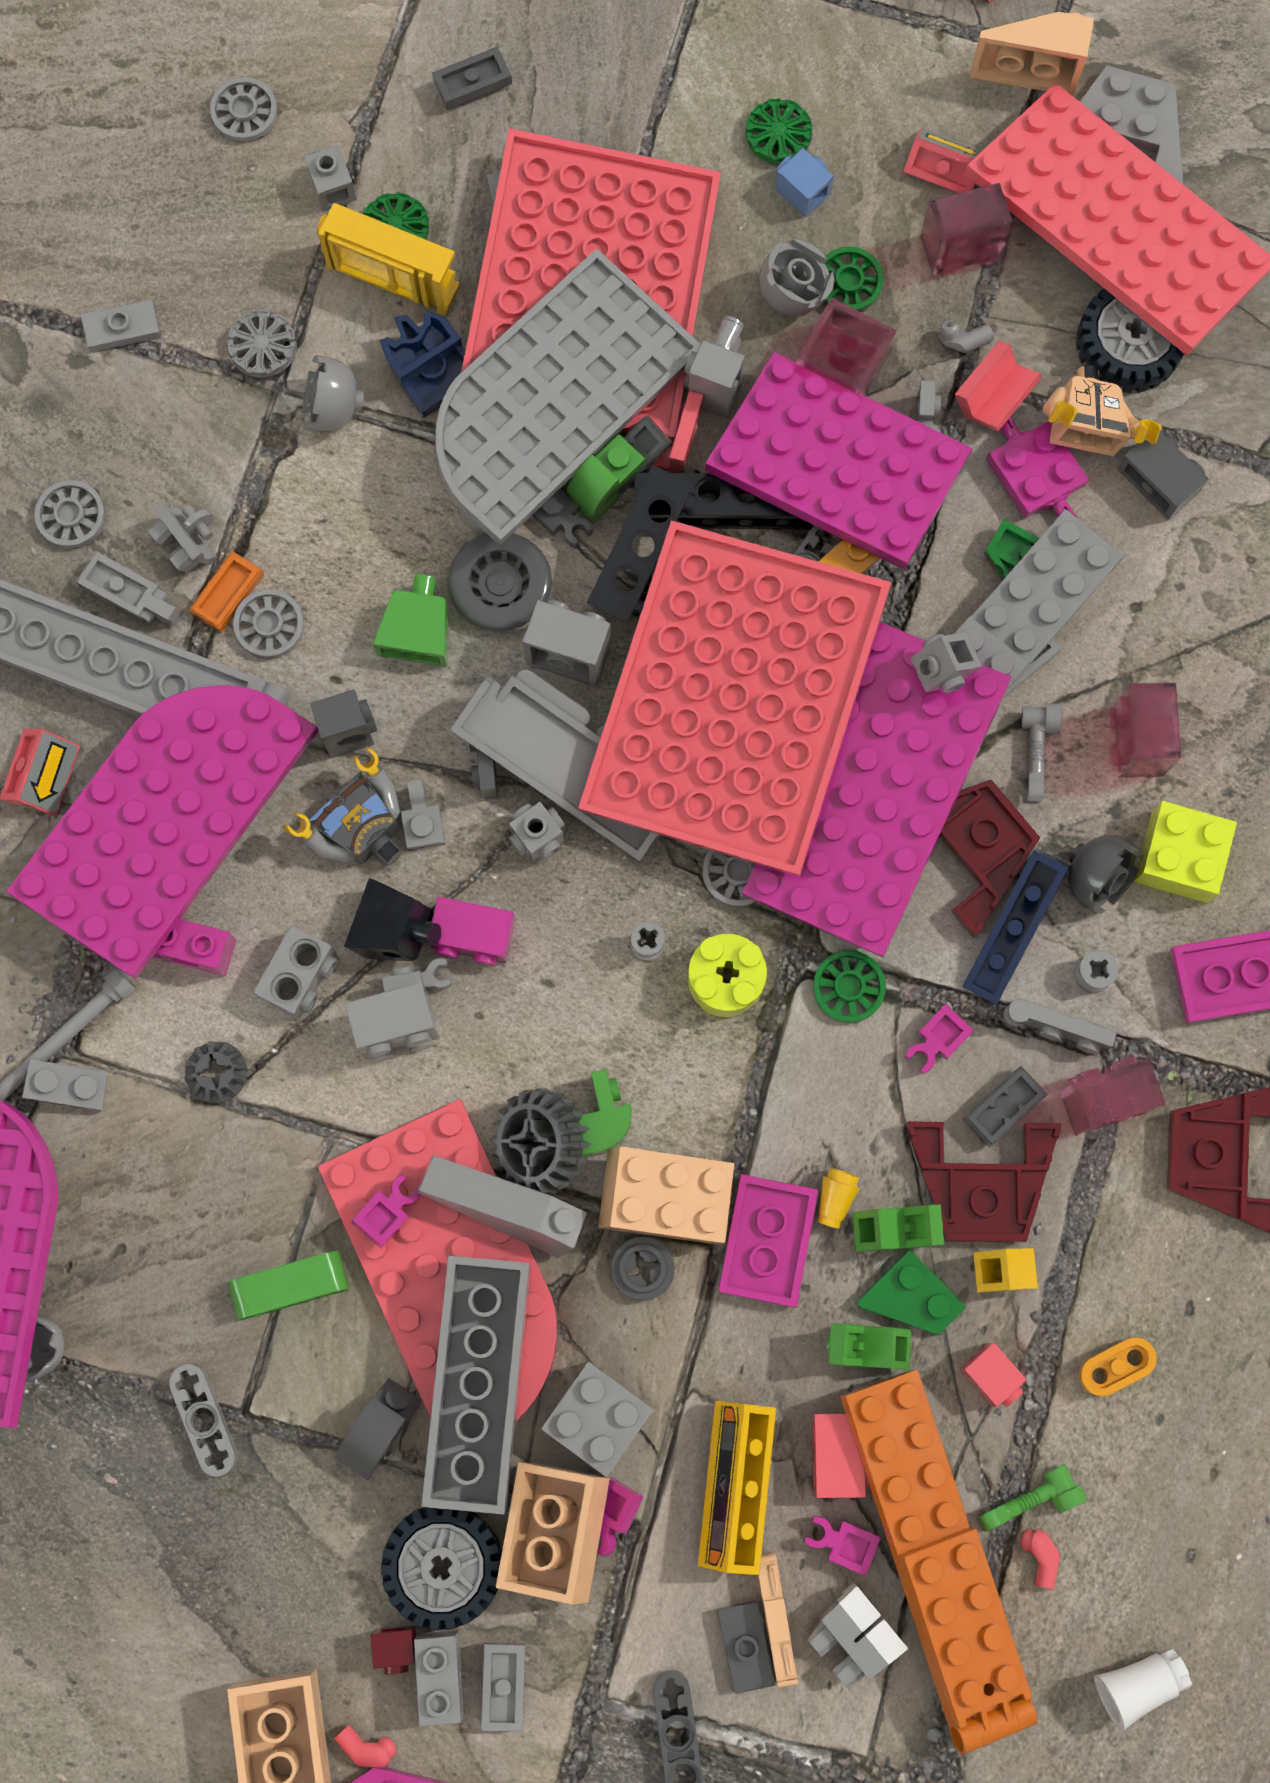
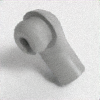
M948 320L940 326L939 339L948 348L962 353H969L993 341L994 333L988 324L966 332L961 330L959 324L954 320Z

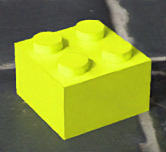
M1161 801L1151 813L1142 848L1143 860L1139 859L1137 867L1139 871L1134 882L1209 903L1219 895L1237 822Z

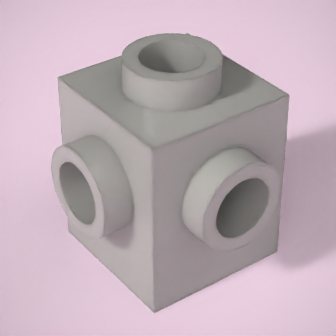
M967 632L945 636L940 634L931 637L922 643L924 649L911 657L918 678L926 693L943 690L944 694L954 692L966 684L965 678L982 667Z
M541 802L533 807L531 804H527L512 815L513 821L509 823L512 835L508 839L521 857L526 854L534 864L541 858L543 860L550 858L561 849V844L564 842L561 828L565 824L553 807L546 810ZM539 823L543 825V829L539 833L529 831Z

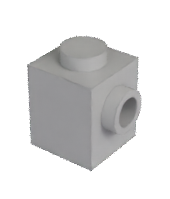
M338 145L330 148L322 147L315 150L312 154L304 156L310 179L323 211L331 209L333 203L344 205L357 200L352 179Z

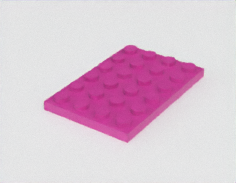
M774 352L705 464V471L905 570L969 458L972 448Z

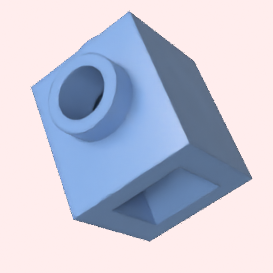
M804 148L794 157L791 155L787 156L778 166L775 190L805 217L831 195L834 176L827 170L826 165L819 157L811 156Z

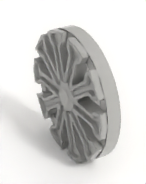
M239 77L231 79L222 84L215 91L211 99L210 114L217 131L224 135L226 139L234 142L243 141V143H251L260 137H265L273 129V125L277 120L278 108L273 92L266 84L254 78ZM246 86H251L249 93H244ZM234 89L237 91V94L233 96L229 90ZM259 93H264V96L256 99ZM220 100H225L229 104H219ZM266 105H271V107H270L269 109H268V108H262V107H264V106H266ZM219 114H227L221 118L217 117ZM260 118H268V119H267L266 122H263ZM233 123L230 129L225 128L227 125ZM251 123L255 125L258 129L252 131ZM242 125H243L245 132H244V133H238L239 130H240V128H241Z
M257 310L256 312H249L241 316L236 324H233L230 328L228 335V351L233 363L240 371L252 377L266 378L281 373L291 364L297 350L296 336L287 319L278 313L275 314L268 310ZM259 320L258 330L252 323L253 321ZM267 321H274L267 329ZM246 326L251 334L240 330ZM281 328L286 329L285 332L276 334ZM238 339L244 341V343L235 345V340ZM286 341L290 342L288 346L278 344ZM247 352L242 358L237 357L238 354ZM276 353H279L281 355H284L285 358L283 360H279L276 358L275 355ZM255 358L256 365L253 368L249 367V364ZM269 360L271 362V368L266 369L264 367V361Z
M66 480L53 484L41 494L36 503L34 516L38 530L47 541L63 549H72L88 545L95 537L100 535L106 519V509L101 497L90 485L81 481ZM66 489H72L71 496L66 498ZM86 491L87 495L79 501L80 494ZM55 495L58 496L60 501L54 503L50 498ZM93 502H97L96 507L87 508ZM45 509H50L53 511V513L42 514V511ZM98 516L96 522H93V521H91V520H89V519H86V518ZM48 523H55L49 529L44 527ZM81 525L90 529L86 535H84L80 527ZM61 530H63L61 538H60V539L55 538V536H56ZM72 530H74L77 536L75 540H70Z
M264 589L248 595L239 604L233 618V629L238 642L247 652L255 657L273 659L294 650L299 640L302 639L304 618L299 605L291 596L279 590ZM262 598L264 600V608H260L257 605L258 599ZM278 598L280 602L274 609L272 601ZM292 606L293 610L291 612L283 614L287 607ZM246 609H251L255 613V615H246L244 614V611ZM297 620L296 626L286 624L288 622ZM243 623L253 625L244 630L240 628V625ZM282 633L294 636L290 641H287V639L282 635ZM256 635L251 643L246 642V638ZM266 638V649L259 650L258 648ZM274 638L282 645L281 648L274 650Z
M709 850L704 859L702 870L707 891L718 902L729 907L743 908L756 903L757 901L742 894L755 863L732 856L728 858L722 853ZM713 858H716L724 866H714L710 862ZM710 874L724 875L715 881H710L709 878ZM729 883L725 894L721 895L717 892L718 888ZM736 886L740 896L739 900L731 898Z

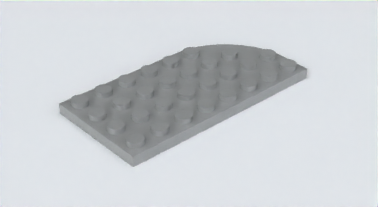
M595 249L461 372L449 386L438 412L435 430V454L440 476L450 497L468 517L498 545H501L577 472L591 454L595 455L685 370L691 352L698 353L701 344L598 249Z

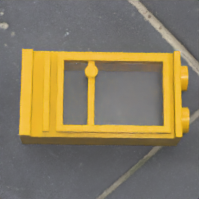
M333 203L328 215L323 214L317 226V235H319L328 269L333 270L335 267L336 271L417 304L422 301L427 308L430 305L435 306L438 314L446 316L460 288V282L455 281L456 271L449 269L455 257V251L336 203Z

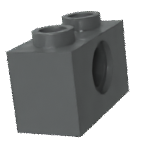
M355 689L310 703L321 739L331 759L366 748L365 746L370 747L374 745L371 733L376 732L377 727L366 699L359 701Z

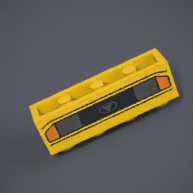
M715 1400L698 1567L725 1573L760 1574L776 1416L775 1407Z

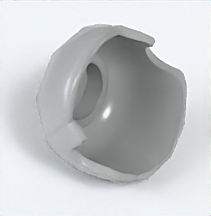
M43 1315L37 1316L26 1380H35L52 1372L60 1364L63 1357L65 1345L63 1332L56 1322Z

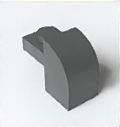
M388 1378L354 1422L343 1440L335 1459L366 1480H369L388 1454L397 1435L418 1408L421 1399Z

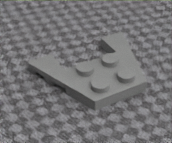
M1106 65L1080 102L1134 146L1156 152L1154 162L1183 184L1175 84Z

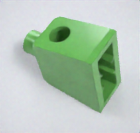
M417 574L414 576L411 592L394 590L392 592L373 643L377 656L447 667L448 605L446 598L434 596L437 581L434 577Z

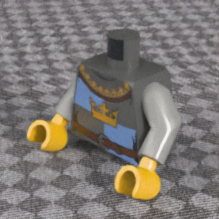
M365 746L371 754L370 761L366 764H360L359 759L355 755H353L352 760L360 770L367 772L366 775L360 771L310 820L303 814L293 812L292 814L300 819V827L294 831L290 826L284 824L283 829L290 835L301 837V841L323 859L346 864L355 860L359 864H363L374 854L388 867L403 853V850L391 839L399 829L396 819L400 814V807L395 786L382 766H377V754L370 747Z

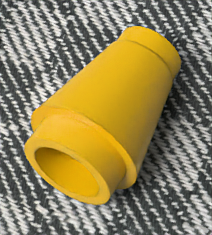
M829 1168L827 1176L823 1175L817 1222L840 1229L841 1222H843L860 1190V1187L857 1186L859 1176L836 1168Z

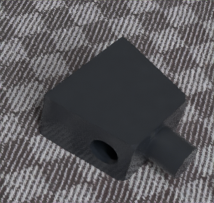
M369 878L344 947L366 959L414 961L418 958L423 944L428 946L437 945L441 938V927L439 924L431 922L433 917L432 909L402 892Z

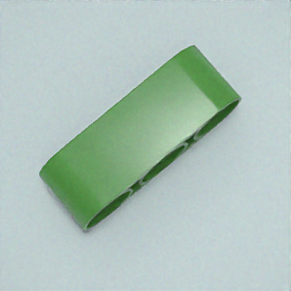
M340 1250L323 1253L228 1281L237 1321L261 1316L349 1290Z

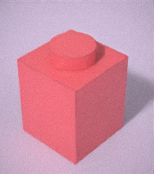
M987 1343L959 1369L991 1406L998 1407L1002 1403L1005 1407H1008L1024 1392L1020 1386L1027 1379L995 1343Z

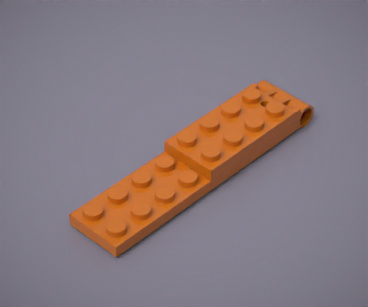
M918 1369L906 1371L841 1395L845 1413L933 1677L954 1746L961 1755H965L1036 1725L1037 1714L1031 1701L1033 1697L977 1529L970 1528Z

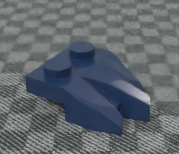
M428 310L424 314V324L420 327L407 315L394 317L401 334L400 339L394 341L387 337L379 340L397 382L423 418L440 408L449 386L462 371L465 348L462 346L461 338L448 320Z

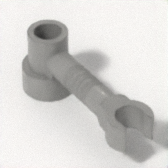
M1045 703V707L1022 706L1021 729H1029L1030 762L1027 787V801L1043 802L1045 733L1060 734L1061 704Z

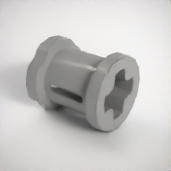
M651 921L637 924L631 933V950L633 955L639 960L649 962L658 959L662 955L665 943L663 929L657 923ZM645 935L647 938L655 936V948L651 949L648 945L640 947L641 936Z

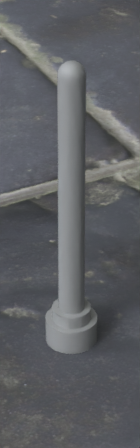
M117 967L113 968L104 977L106 981L101 985L103 989L0 1083V1099L6 1100L25 1082L30 1059L47 1062L113 1000L116 1002L121 998L126 1000L137 989L133 982Z

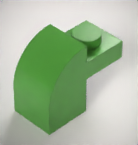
M618 434L596 456L591 454L580 466L568 485L567 495L579 506V511L594 524L619 500V489L645 465V458Z
M606 1069L591 1072L599 1111L584 1114L579 1122L581 1126L590 1128L583 1134L584 1141L591 1144L586 1149H583V1154L586 1158L605 1154L608 1152V1149L618 1147L626 1138L631 1125V1104L615 1107L614 1102L621 1100L616 1077L608 1079Z
M941 1204L853 1212L856 1252L919 1249L944 1245Z
M831 1323L830 1334L827 1338L829 1364L910 1370L911 1329Z

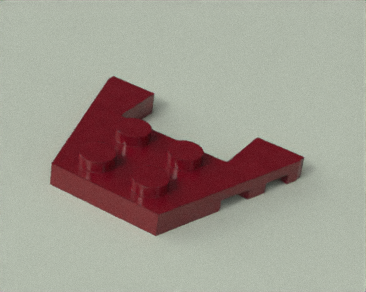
M992 779L960 791L940 834L942 840L981 885L978 890L951 911L973 938L980 933L1040 839V836Z
M1270 1087L1170 1111L1167 1190L1270 1234V1199L1250 1198L1247 1196L1250 1117L1270 1118Z
M908 1121L906 1129L932 1205L941 1204L944 1240L946 1242H1027L1041 1197V1189L1053 1158L1052 1154L1056 1141L1061 1132V1123L1023 1124L1024 1164H976L944 1162V1122Z

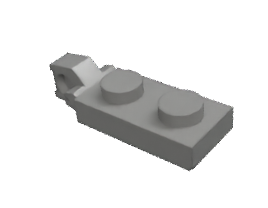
M99 552L94 553L76 581L79 587L141 621L143 619L151 623L155 617L173 627L180 616V613L176 611V607L165 602L168 595L157 584Z

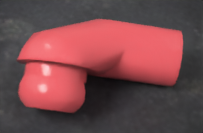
M1027 1529L1021 1536V1546L1024 1550L1031 1551L1038 1561L1034 1585L1054 1590L1060 1560L1059 1551L1046 1532L1041 1529L1036 1531Z
M350 1724L334 1738L352 1762L359 1767L383 1768L390 1763V1759L396 1754V1746L390 1738L382 1737L377 1743L364 1742Z

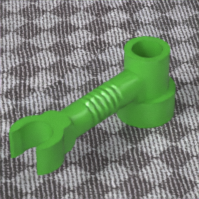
M1063 1464L1043 1474L1047 1481L1046 1483L1034 1488V1490H1030L1027 1494L1024 1493L1023 1496L1020 1495V1497H1016V1499L978 1516V1519L986 1532L1052 1499L1060 1514L1087 1501L1088 1498L1081 1485L1076 1486L1066 1465Z

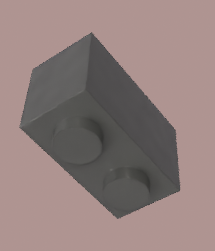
M1161 431L1156 444H1151L1149 441L1144 440L1143 443L1135 445L1124 455L1117 468L1168 520L1197 496L1209 479L1205 475L1202 466L1195 460L1188 459L1179 450L1177 442L1170 435L1163 434Z

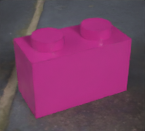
M442 897L437 898L432 922L440 925L441 938L437 945L430 946L436 949V955L450 959H458L459 954L474 957L473 962L495 967L496 962L506 963L515 924L514 912Z

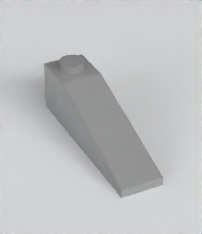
M434 1155L429 1161L417 1193L556 1258H560L574 1249L587 1212L548 1194Z

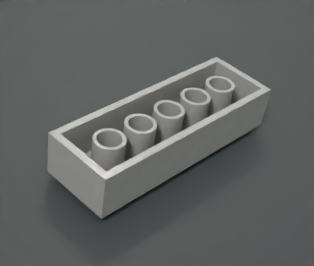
M448 1255L421 1507L503 1515L507 1512L531 1274L530 1263Z

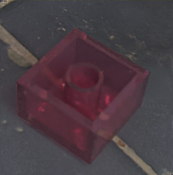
M1000 183L929 201L920 238L933 275L942 272L953 274L962 270L965 266L976 263L987 265L1002 256L1013 220Z
M831 298L799 353L796 364L860 396H866L892 350L897 330Z
M1176 683L1129 684L1122 695L1118 697L1114 707H1110L1109 726L1111 730H1115L1116 743H1113L1111 747V762L1113 766L1118 768V778L1164 777L1181 758Z
M1131 1056L1112 1063L1113 1065L1104 1068L1106 1073L1100 1074L1098 1068H1094L1068 1079L1069 1086L1061 1090L1060 1095L1075 1136L1149 1113L1166 1105L1150 1059L1137 1062L1136 1057Z

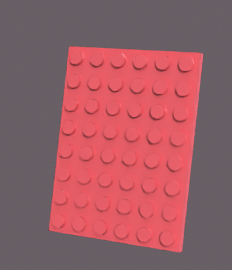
M509 128L461 372L595 249H598L693 336L721 172ZM683 371L619 433L627 434L645 415H648L674 443L686 373Z
M671 520L578 809L585 813L800 877L889 595L891 582Z

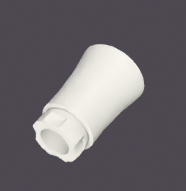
M1168 1649L1161 1654L1155 1653L1123 1668L1094 1676L1095 1686L1110 1718L1121 1731L1126 1730L1141 1717L1160 1705L1178 1697L1179 1692L1187 1690L1192 1686L1189 1672L1183 1660L1174 1649Z

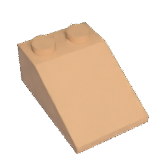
M1055 12L983 30L980 32L969 78L1047 91L1057 83L1074 96L1088 56L1094 18L1075 12Z

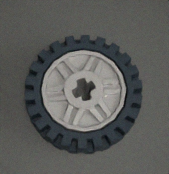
M1102 289L1097 297L1094 296L1082 315L1077 330L1076 348L1080 350L1078 356L1080 362H1086V365L1097 367L1099 370V381L1104 382L1106 380L1112 384L1122 386L1123 393H1131L1133 388L1137 389V393L1145 392L1149 386L1152 389L1159 386L1162 381L1165 382L1172 375L1184 356L1182 351L1106 289Z
M429 1507L420 1508L405 1517L397 1525L386 1543L381 1564L384 1591L387 1592L390 1603L393 1607H396L400 1612L399 1614L403 1618L412 1621L414 1625L437 1631L464 1626L487 1609L498 1591L496 1583L502 1555L499 1541L490 1525L475 1512ZM440 1556L441 1560L448 1557L451 1560L452 1565L448 1568L449 1576L445 1577L443 1572L437 1575L432 1568L437 1564L434 1557Z

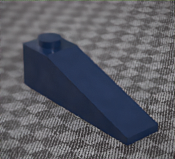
M1038 848L1033 850L962 987L996 1005L998 1004L1071 865Z

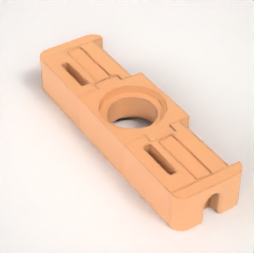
M774 1551L762 1553L758 1581L776 1685L778 1688L798 1685L776 1553Z

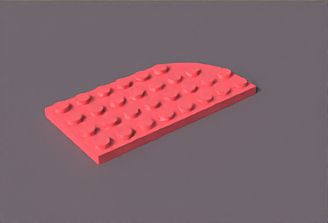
M461 1099L329 1160L319 1165L318 1168L430 1419L448 1255L531 1264L516 1414L517 1421L529 1409L542 1390L551 1370L557 1342V1318L553 1298L529 1245L423 1195H420L415 1204L407 1207L403 1206L401 1210L409 1217L382 1248L378 1247L351 1223L352 1219L378 1191H381L388 1198L391 1194V1186L394 1180L402 1174L406 1176V1180L399 1187V1191L404 1196H411L419 1188L433 1155L497 1177Z

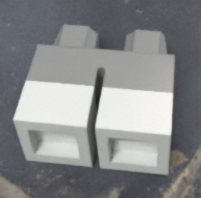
M854 1582L842 1592V1595L828 1609H825L818 1615L821 1621L806 1637L821 1657L838 1642L848 1654L831 1669L846 1688L860 1681L865 1675L871 1680L908 1650L906 1645Z

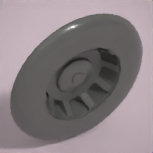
M487 533L472 539L459 550L452 561L448 574L449 595L457 611L470 623L492 631L512 630L530 622L537 600L547 603L552 587L551 569L545 555L533 542L514 533L501 545H498ZM501 558L500 562H492V559ZM508 560L515 561L516 564L512 565L508 563ZM486 563L487 566L480 570L479 567ZM522 569H525L526 574L524 576H521L520 571ZM474 576L478 578V583L472 581ZM528 585V588L523 590V586ZM479 592L481 596L476 597L474 593Z

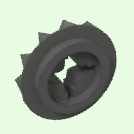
M209 1041L207 1044L195 1048L189 1060L185 1062L184 1079L191 1093L208 1103H223L231 1100L242 1090L247 1079L245 1058L237 1048L226 1042ZM212 1057H214V1060L220 1067H231V1069L220 1074L219 1088H217L213 1078L205 1077L204 1075L200 1076V1074L211 1069Z
M642 1236L627 1240L617 1249L612 1259L611 1273L615 1285L624 1295L635 1300L655 1299L668 1289L674 1277V1260L670 1251L663 1243L651 1237ZM636 1252H639L640 1257H643L645 1262L652 1261L653 1263L659 1261L660 1263L649 1271L651 1285L647 1286L646 1281L643 1280L641 1275H631L628 1277L626 1273L631 1272V1269L636 1267Z

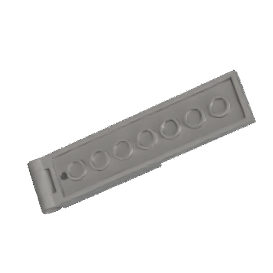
M1065 509L972 616H969L954 634L967 632L980 663L1011 676L1007 692L1120 563L1124 555Z
M0 579V662L91 696L96 702L138 718L151 707L170 696L183 691L214 685H230L257 690L273 697L285 706L289 701L290 691L277 684L264 681Z

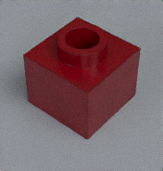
M415 1625L376 1629L370 1634L373 1669L384 1668L385 1675L400 1674L409 1671L408 1665L415 1664Z

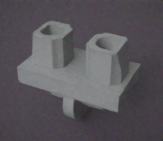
M161 503L154 509L159 518L149 528L148 532L162 546L169 545L175 538L180 543V546L169 556L170 561L179 571L189 572L199 563L210 565L217 559L205 542L213 535L208 528L213 520V516L207 509L196 512L189 505L181 511L177 507L169 509L164 503Z

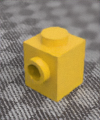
M1034 1248L973 1252L977 1293L1038 1288Z

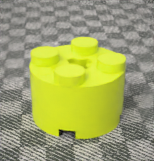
M736 934L715 935L705 939L698 946L689 964L688 988L694 1000L705 1012L717 1017H735L749 1010L759 1000L767 978L766 962L760 948L747 938ZM724 968L731 969L732 975L737 977H732L730 983H723L722 976L716 973H722Z

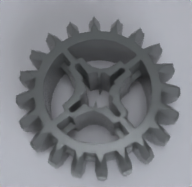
M537 1088L535 1091L524 1090L519 1093V1096L507 1099L508 1106L498 1110L502 1120L492 1123L497 1129V1135L489 1139L497 1145V1150L491 1155L500 1159V1164L496 1170L502 1173L507 1172L505 1178L507 1181L548 1195L556 1194L561 1189L573 1185L572 1179L582 1175L579 1165L589 1161L584 1156L583 1149L591 1145L583 1139V1134L590 1128L580 1125L579 1122L584 1113L573 1111L575 1101L564 1099L563 1093L547 1090V1088Z

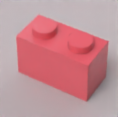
M812 1413L813 1495L816 1498H866L865 1488H870L846 1413Z

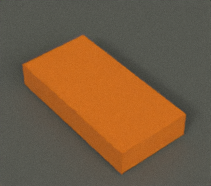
M231 551L190 607V613L222 633L234 617L239 604L250 595L264 576L263 571Z

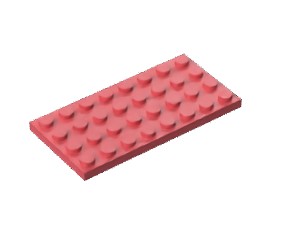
M1057 83L1049 88L967 165L964 175L1187 356L1270 272V254Z

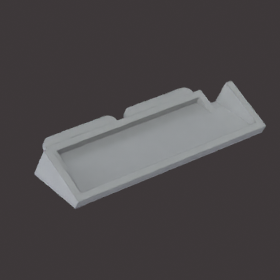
M529 669L521 670L517 675L513 674L505 686L488 676L450 730L640 861L658 834L585 813L578 809L605 725L600 726L597 731L587 725L590 721V713L587 709Z

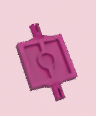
M1010 416L1001 427V431L1008 441L999 448L989 452L986 457L988 464L1025 519L1038 511L1050 510L1052 508L1058 516L1066 509L1077 518L1078 516L1075 515L1066 499L1070 494L1085 487L1089 481L1088 477L1068 447L1050 443L1052 424L1049 421L1030 431L1020 432Z

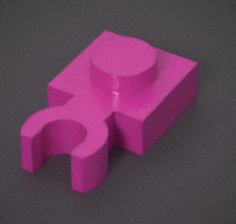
M945 1004L918 1032L925 1042L911 1046L904 1058L908 1061L915 1053L923 1054L926 1058V1064L919 1072L925 1074L934 1066L937 1053L947 1060L974 1030Z
M403 1174L394 1180L391 1186V1194L388 1198L381 1191H378L351 1222L380 1248L389 1241L408 1219L409 1216L401 1210L403 1206L407 1207L415 1204L421 1195L417 1193L418 1188L411 1196H404L400 1193L399 1187L406 1180V1176Z
M609 1477L610 1481L600 1533L602 1544L598 1554L601 1556L612 1554L616 1546L615 1532H628L644 1497L613 1477Z
M813 1516L811 1521L823 1527V1536L816 1540L805 1536L804 1542L816 1549L825 1546L830 1547L831 1549L827 1557L829 1561L867 1576L881 1537L843 1520L838 1531L832 1529L831 1524L825 1518Z

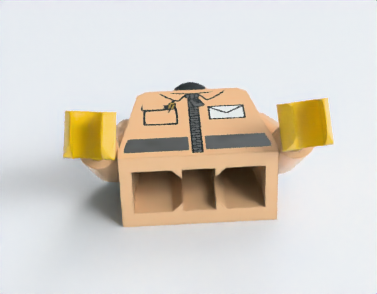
M1092 365L1080 367L1077 370V376L1071 377L1064 387L1057 388L1043 406L1044 415L1052 423L1051 444L1113 457L1130 438L1134 439L1133 441L1137 444L1143 443L1144 440L1149 441L1151 444H1156L1162 428L1159 423L1153 420L1136 419L1123 399L1121 388L1117 384L1099 381V370Z

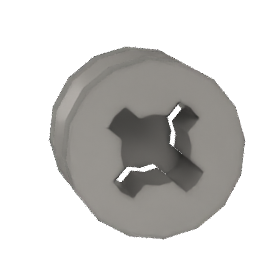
M1095 950L1089 952L1077 963L1074 977L1081 989L1097 993L1115 982L1119 967L1111 954L1106 951Z

